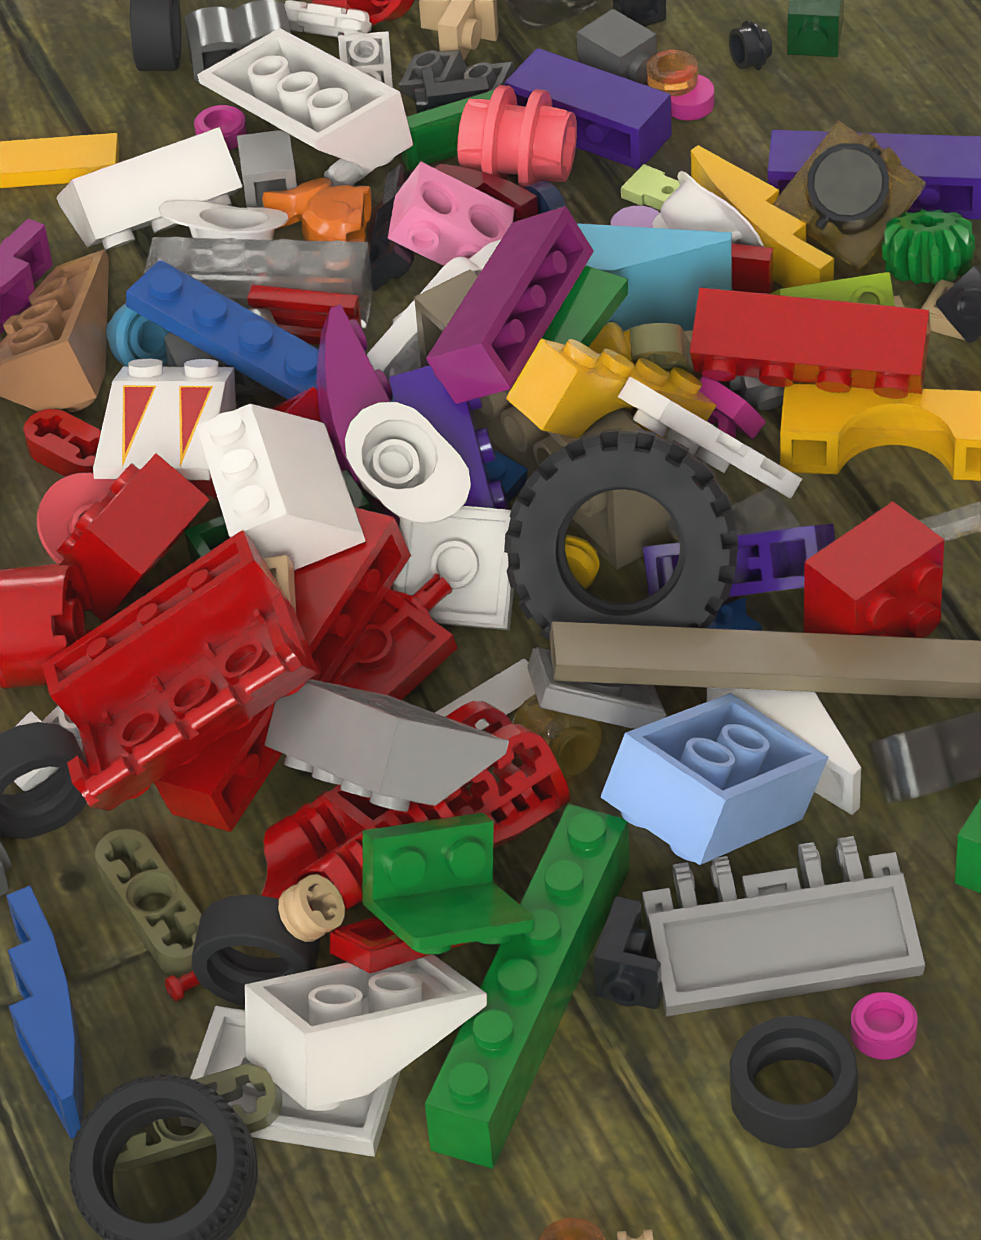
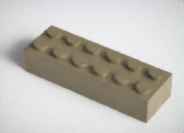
M471 269L414 297L421 368L430 366L426 357L478 277ZM511 389L481 397L483 408L474 410L478 429L487 427L494 450L528 469L526 481L553 452L563 448L570 441L577 439L541 430L506 399ZM621 408L600 418L580 437L598 434L608 429L621 428V431L636 432L642 429L633 420L632 414L627 409ZM611 490L592 497L576 511L569 523L616 570L644 556L643 547L663 545L673 540V519L670 514L653 498L633 490Z

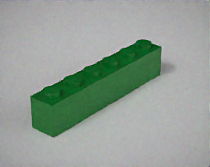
M571 804L567 805L520 903L523 908L535 917V930L529 933L512 935L510 941L500 945L480 987L481 990L487 993V1006L463 1023L425 1102L430 1151L491 1169L494 1168L610 914L615 897L618 896L630 870L628 821L624 818Z

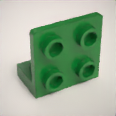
M484 813L363 830L362 904L416 952L441 954L449 951L452 945L474 941L484 944H502L510 941L512 935L529 933L535 930V917L493 883L494 821Z

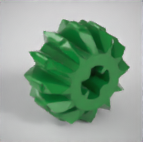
M922 209L917 213L905 212L899 218H893L887 222L886 229L884 230V242H882V259L885 260V271L890 272L894 279L901 282L911 280L915 285L922 282H930L935 285L941 279L952 282L957 279V276L965 275L971 268L973 252H975V235L972 234V222L962 218V215L956 212L944 213L941 209L936 211H925Z

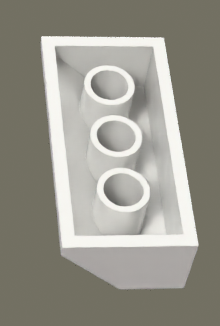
M281 28L197 74L200 84L315 149L373 170L378 166L386 165L396 155L413 146L400 91Z

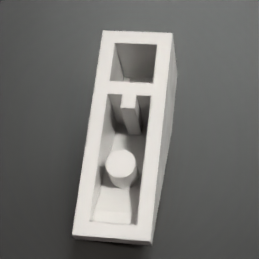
M707 687V702L731 693L828 756L829 758L814 792L851 815L860 808L861 766L815 692Z

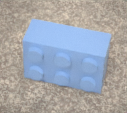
M729 693L626 732L601 798L620 810L622 817L635 826L646 828L668 843L671 850L677 856L701 865L803 820L829 757Z

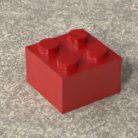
M157 453L141 469L131 463L109 488L110 492L101 502L97 500L74 526V531L56 551L64 558L61 562L62 564H77L81 567L90 590L93 610L90 611L103 622H106L184 533V530L188 528L210 500Z
M892 501L804 561V633L925 638L929 636L941 619L945 539Z

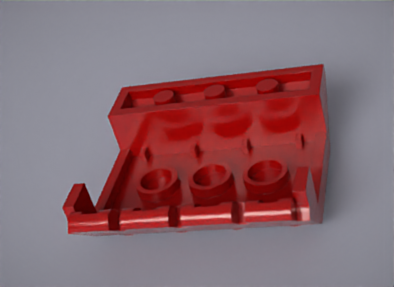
M241 530L42 664L50 697L77 726L89 766L88 768L78 756L67 762L72 784L83 795L89 807L106 811L113 810L126 800L141 796L150 788L152 783L179 765H186L194 761L206 747L230 731H236L245 727L257 713L281 697L296 693L306 684L307 680L318 674L294 608L244 530Z

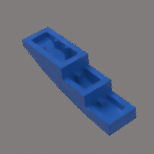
M29 885L6 895L15 932L21 943L7 951L17 989L23 1000L10 1005L9 1010L18 1044L70 1139L76 1137L77 1131L81 1129L84 1106V1072L78 1026L68 983L53 933Z

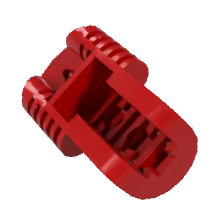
M471 701L445 717L476 728L475 724L479 720H484L490 724L485 729L486 733L509 741L507 752L504 756L436 806L410 801L407 812L375 805L370 802L371 798L343 791L340 789L341 785L336 784L332 790H326L318 795L312 803H306L299 807L292 816L287 815L267 828L263 841L267 861V878L261 896L279 899L283 891L293 885H297L298 882L309 875H320L336 886L342 896L345 911L362 901L363 830L484 813L494 821L493 848L518 838L568 805L571 797L567 782L549 745L540 735L520 724H512L504 712L489 703ZM492 766L495 768L492 772L500 779L498 783H496V779L488 771ZM473 782V784H472L471 787L469 788V789H470V793H469V791H468V789H467L466 787Z

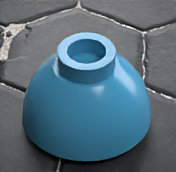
M126 303L115 312L106 328L109 347L116 360L127 367L130 361L137 359H158L162 361V367L168 365L164 336L169 334L170 331L126 307Z

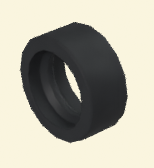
M130 0L131 42L136 68L139 71L178 70L181 58L180 1Z
M35 722L15 726L0 734V835L2 837L27 839L46 834L66 825L84 809L87 802L80 791L72 784L67 762L78 756L88 768L89 766L72 732L58 724ZM46 767L59 768L56 774L39 787L28 792L13 795L2 794L5 788L14 780L32 770Z
M253 894L228 896L210 904L201 915L192 952L191 969L199 983L215 996L234 1004L245 1006V984L314 970L319 953L320 938L313 942H304L295 938L286 929L281 920L278 910L279 899ZM248 945L260 947L279 954L281 957L262 958L249 956L233 949L231 946Z
M804 1016L775 1017L755 1025L738 1040L730 1059L732 1110L742 1127L764 1143L792 1149L811 1148L831 1140L850 1123L857 1105L858 1069L856 1054L845 1036L823 1021ZM800 1059L817 1064L830 1073L834 1083L832 1090L823 1098L808 1104L787 1105L770 1100L757 1091L754 1087V1077L765 1066L780 1060Z

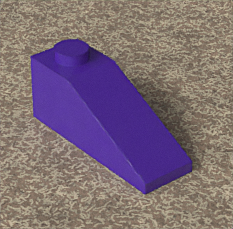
M834 524L812 525L738 535L737 566L728 597L804 588V561L835 541ZM680 542L643 547L649 596L661 589L672 576L679 559Z

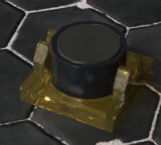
M838 120L773 205L806 223L807 235L860 272L884 241V230L886 229L887 222L893 218H899L901 214L910 208L925 188V181L902 166L901 160L890 147L885 149L880 147L873 135L866 133L859 135Z

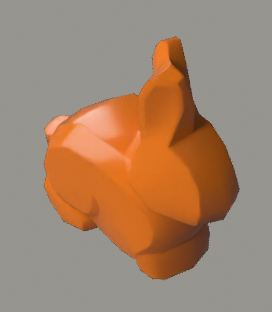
M318 178L304 182L294 189L266 191L263 193L262 202L265 208L280 210L288 216V221L278 228L301 221L305 245L321 260L351 264L363 259L366 243V226L370 222L372 211L370 186H333L329 178Z

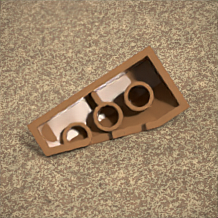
M105 249L56 266L28 297L32 306L19 315L11 316L3 324L7 335L0 342L1 397L35 411L65 409L67 412H76L86 408L95 401L106 374L109 257Z

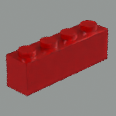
M699 288L690 356L694 371L702 372L704 377L715 381H733L736 379V376L759 378L761 383L773 387H789L795 381L815 383L817 388L832 393H846L851 390V387L874 389V393L881 397L902 399L908 397V393L922 394L931 331L930 313L926 309Z

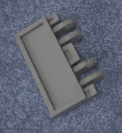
M854 836L838 838L836 856L838 865L841 867L844 882L825 885L821 871L820 854L814 842L798 845V857L805 889L800 887L796 868L742 876L745 898L737 899L728 856L717 857L712 860L710 873L712 884L716 887L718 902L705 905H697L694 876L688 862L673 864V879L679 909L673 908L669 888L642 892L654 959L661 963V991L666 1016L923 975L925 962L904 874L900 872L896 852L869 856L868 864L872 878L864 879Z

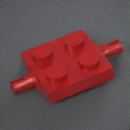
M435 573L413 595L389 589L329 683L384 694L399 700L407 696L458 649L453 634L432 620L429 614L430 610L452 593V588L445 578H440V575Z

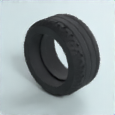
M160 1074L133 1079V1082L123 1083L114 1088L112 1093L104 1095L95 1104V1108L87 1113V1116L81 1123V1129L77 1131L73 1141V1152L70 1154L69 1163L72 1194L85 1221L104 1240H227L245 1219L247 1210L251 1207L258 1180V1160L255 1145L248 1128L233 1108L216 1091L191 1078ZM168 1117H186L200 1121L212 1133L217 1149L216 1171L206 1194L191 1210L173 1220L161 1223H141L128 1218L118 1208L113 1193L114 1167L123 1146L139 1129L156 1120Z

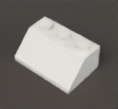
M219 127L72 179L56 198L61 209L87 248L103 243L105 251L135 240L132 232L151 225L154 233L179 225L166 219L159 213V205L164 202L195 200L230 206L232 203L229 197L243 186Z
M248 404L234 411L221 413L215 418L196 426L230 538L244 530L262 558L288 555L294 563V570L366 541L324 423Z

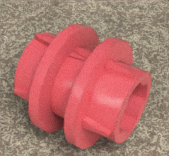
M499 85L494 90L490 100L468 99L462 112L458 133L457 151L460 167L489 173L505 180L508 179L509 174L518 175V184L522 188L540 180L566 182L572 169L576 149L577 121L575 113L553 108L550 93L540 89H535L530 94L526 107L517 106L514 88Z

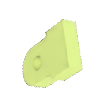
M643 164L621 187V198L640 206L646 204L661 210L663 203L680 184L678 180L665 176V172Z

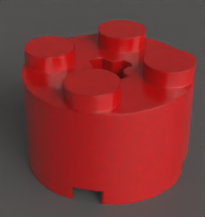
M61 563L0 569L1 688L10 689L47 685L42 664L92 631L86 630L84 611L93 610L90 590L81 567L77 564L65 565Z

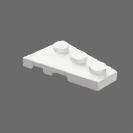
M629 377L618 396L638 409L633 417L634 421L661 437L664 436L665 439L671 442L673 440L689 448V452L723 473H725L731 463L790 499L802 481V478L632 377Z

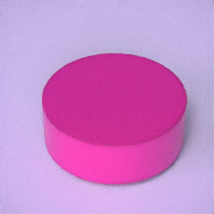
M680 74L672 77L664 84L663 92L671 94L672 117L685 121L697 120L705 117L713 110L715 105L714 85L708 78L698 74Z
M229 105L209 107L200 112L194 121L196 135L220 127L229 151L238 147V135L247 134L245 115L241 110Z
M890 992L869 994L860 999L852 1010V1041L862 1053L869 1057L883 1060L898 1058L906 1054L915 1044L918 1024L917 1012L913 1005L900 995Z

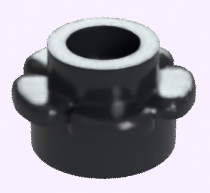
M747 20L743 22L741 27L731 30L729 34V49L735 65L740 69L753 66L757 70L762 68V65L766 63L767 58L772 54L771 37L765 28H760L757 23Z

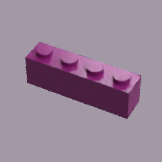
M566 206L511 223L426 357L435 376L442 382L455 404L512 388L593 254L594 250Z

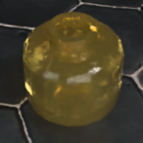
M536 693L524 701L515 713L512 724H520L527 727L546 741L565 779L575 777L587 769L595 760L602 743V729L597 720L540 708Z

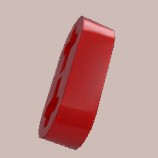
M58 409L38 411L27 419L23 431L31 458L65 477L77 473H93L101 430Z

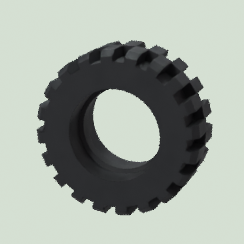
M621 428L603 430L598 434L584 435L572 440L563 448L553 452L526 481L520 494L515 499L509 515L511 518L508 531L505 534L504 552L507 553L509 565L506 572L510 587H515L521 600L518 604L528 620L533 618L542 628L540 634L550 641L552 621L708 628L717 617V612L722 603L727 600L733 585L738 553L737 522H735L732 504L726 490L722 489L715 478V473L704 461H700L689 452V448L675 440L671 442L656 436L657 433L640 429L638 432L621 431ZM625 489L648 495L666 509L678 531L680 553L672 576L661 589L644 599L619 603L604 600L593 595L577 581L566 558L565 538L573 515L586 501L603 492Z

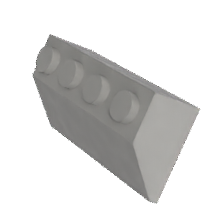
M313 679L307 680L306 684L296 693L281 697L275 701L265 741V746L286 754L284 765L312 772L313 778L341 785L340 789L343 791L371 798L370 802L375 805L405 812L408 811L410 801L436 806L504 756L509 744L508 740L388 695Z

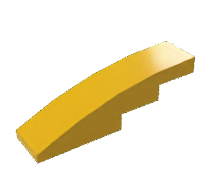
M699 145L691 150V177L700 186L733 206L758 233L764 247L773 248V280L783 288L834 281V258L806 243V223L779 209V189Z

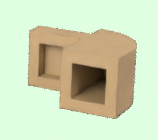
M419 0L421 28L438 31L440 52L460 50L465 60L470 49L475 50L480 39L496 41L498 38L497 0Z

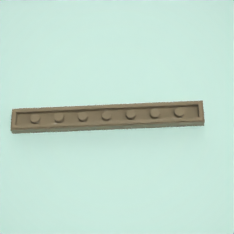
M553 621L549 636L554 681L981 699V641Z

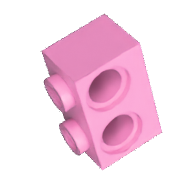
M420 162L395 195L388 239L445 266L456 257L469 259L487 244L502 239L511 223H513L515 208Z

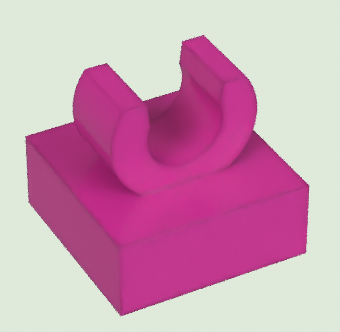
M703 376L700 380L703 385L699 391L717 405L707 422L711 425L718 423V429L733 438L736 436L737 429L753 440L766 421L746 400L719 382Z

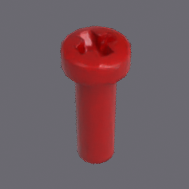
M192 970L178 978L171 975L164 980L166 991L175 1002L184 998V992L200 985Z

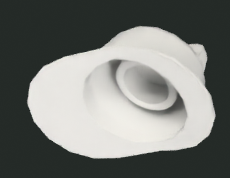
M680 171L677 176L680 186L663 203L661 212L652 222L653 228L732 232L733 244L764 247L758 233L733 206L700 186L691 176L683 171Z
M195 200L167 201L159 205L158 208L159 213L166 219L180 225L189 226L198 255L205 263L217 270L226 272L266 270L270 263L274 229L283 226L288 221L287 214L276 209L238 208Z
M398 402L376 403L361 410L350 422L345 437L346 457L363 488L374 498L379 499L387 509L398 517L419 524L437 523L455 515L466 503L471 487L468 467L457 451L414 408Z

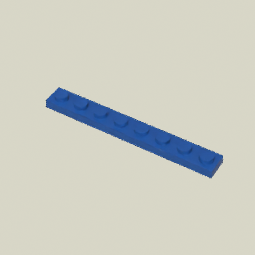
M159 260L126 291V307L230 367H234L237 371L282 397L290 399L313 386L317 390L319 351L317 348L166 262ZM495 450L496 461L487 463L491 482L501 480L507 502L509 503L525 485L528 469Z

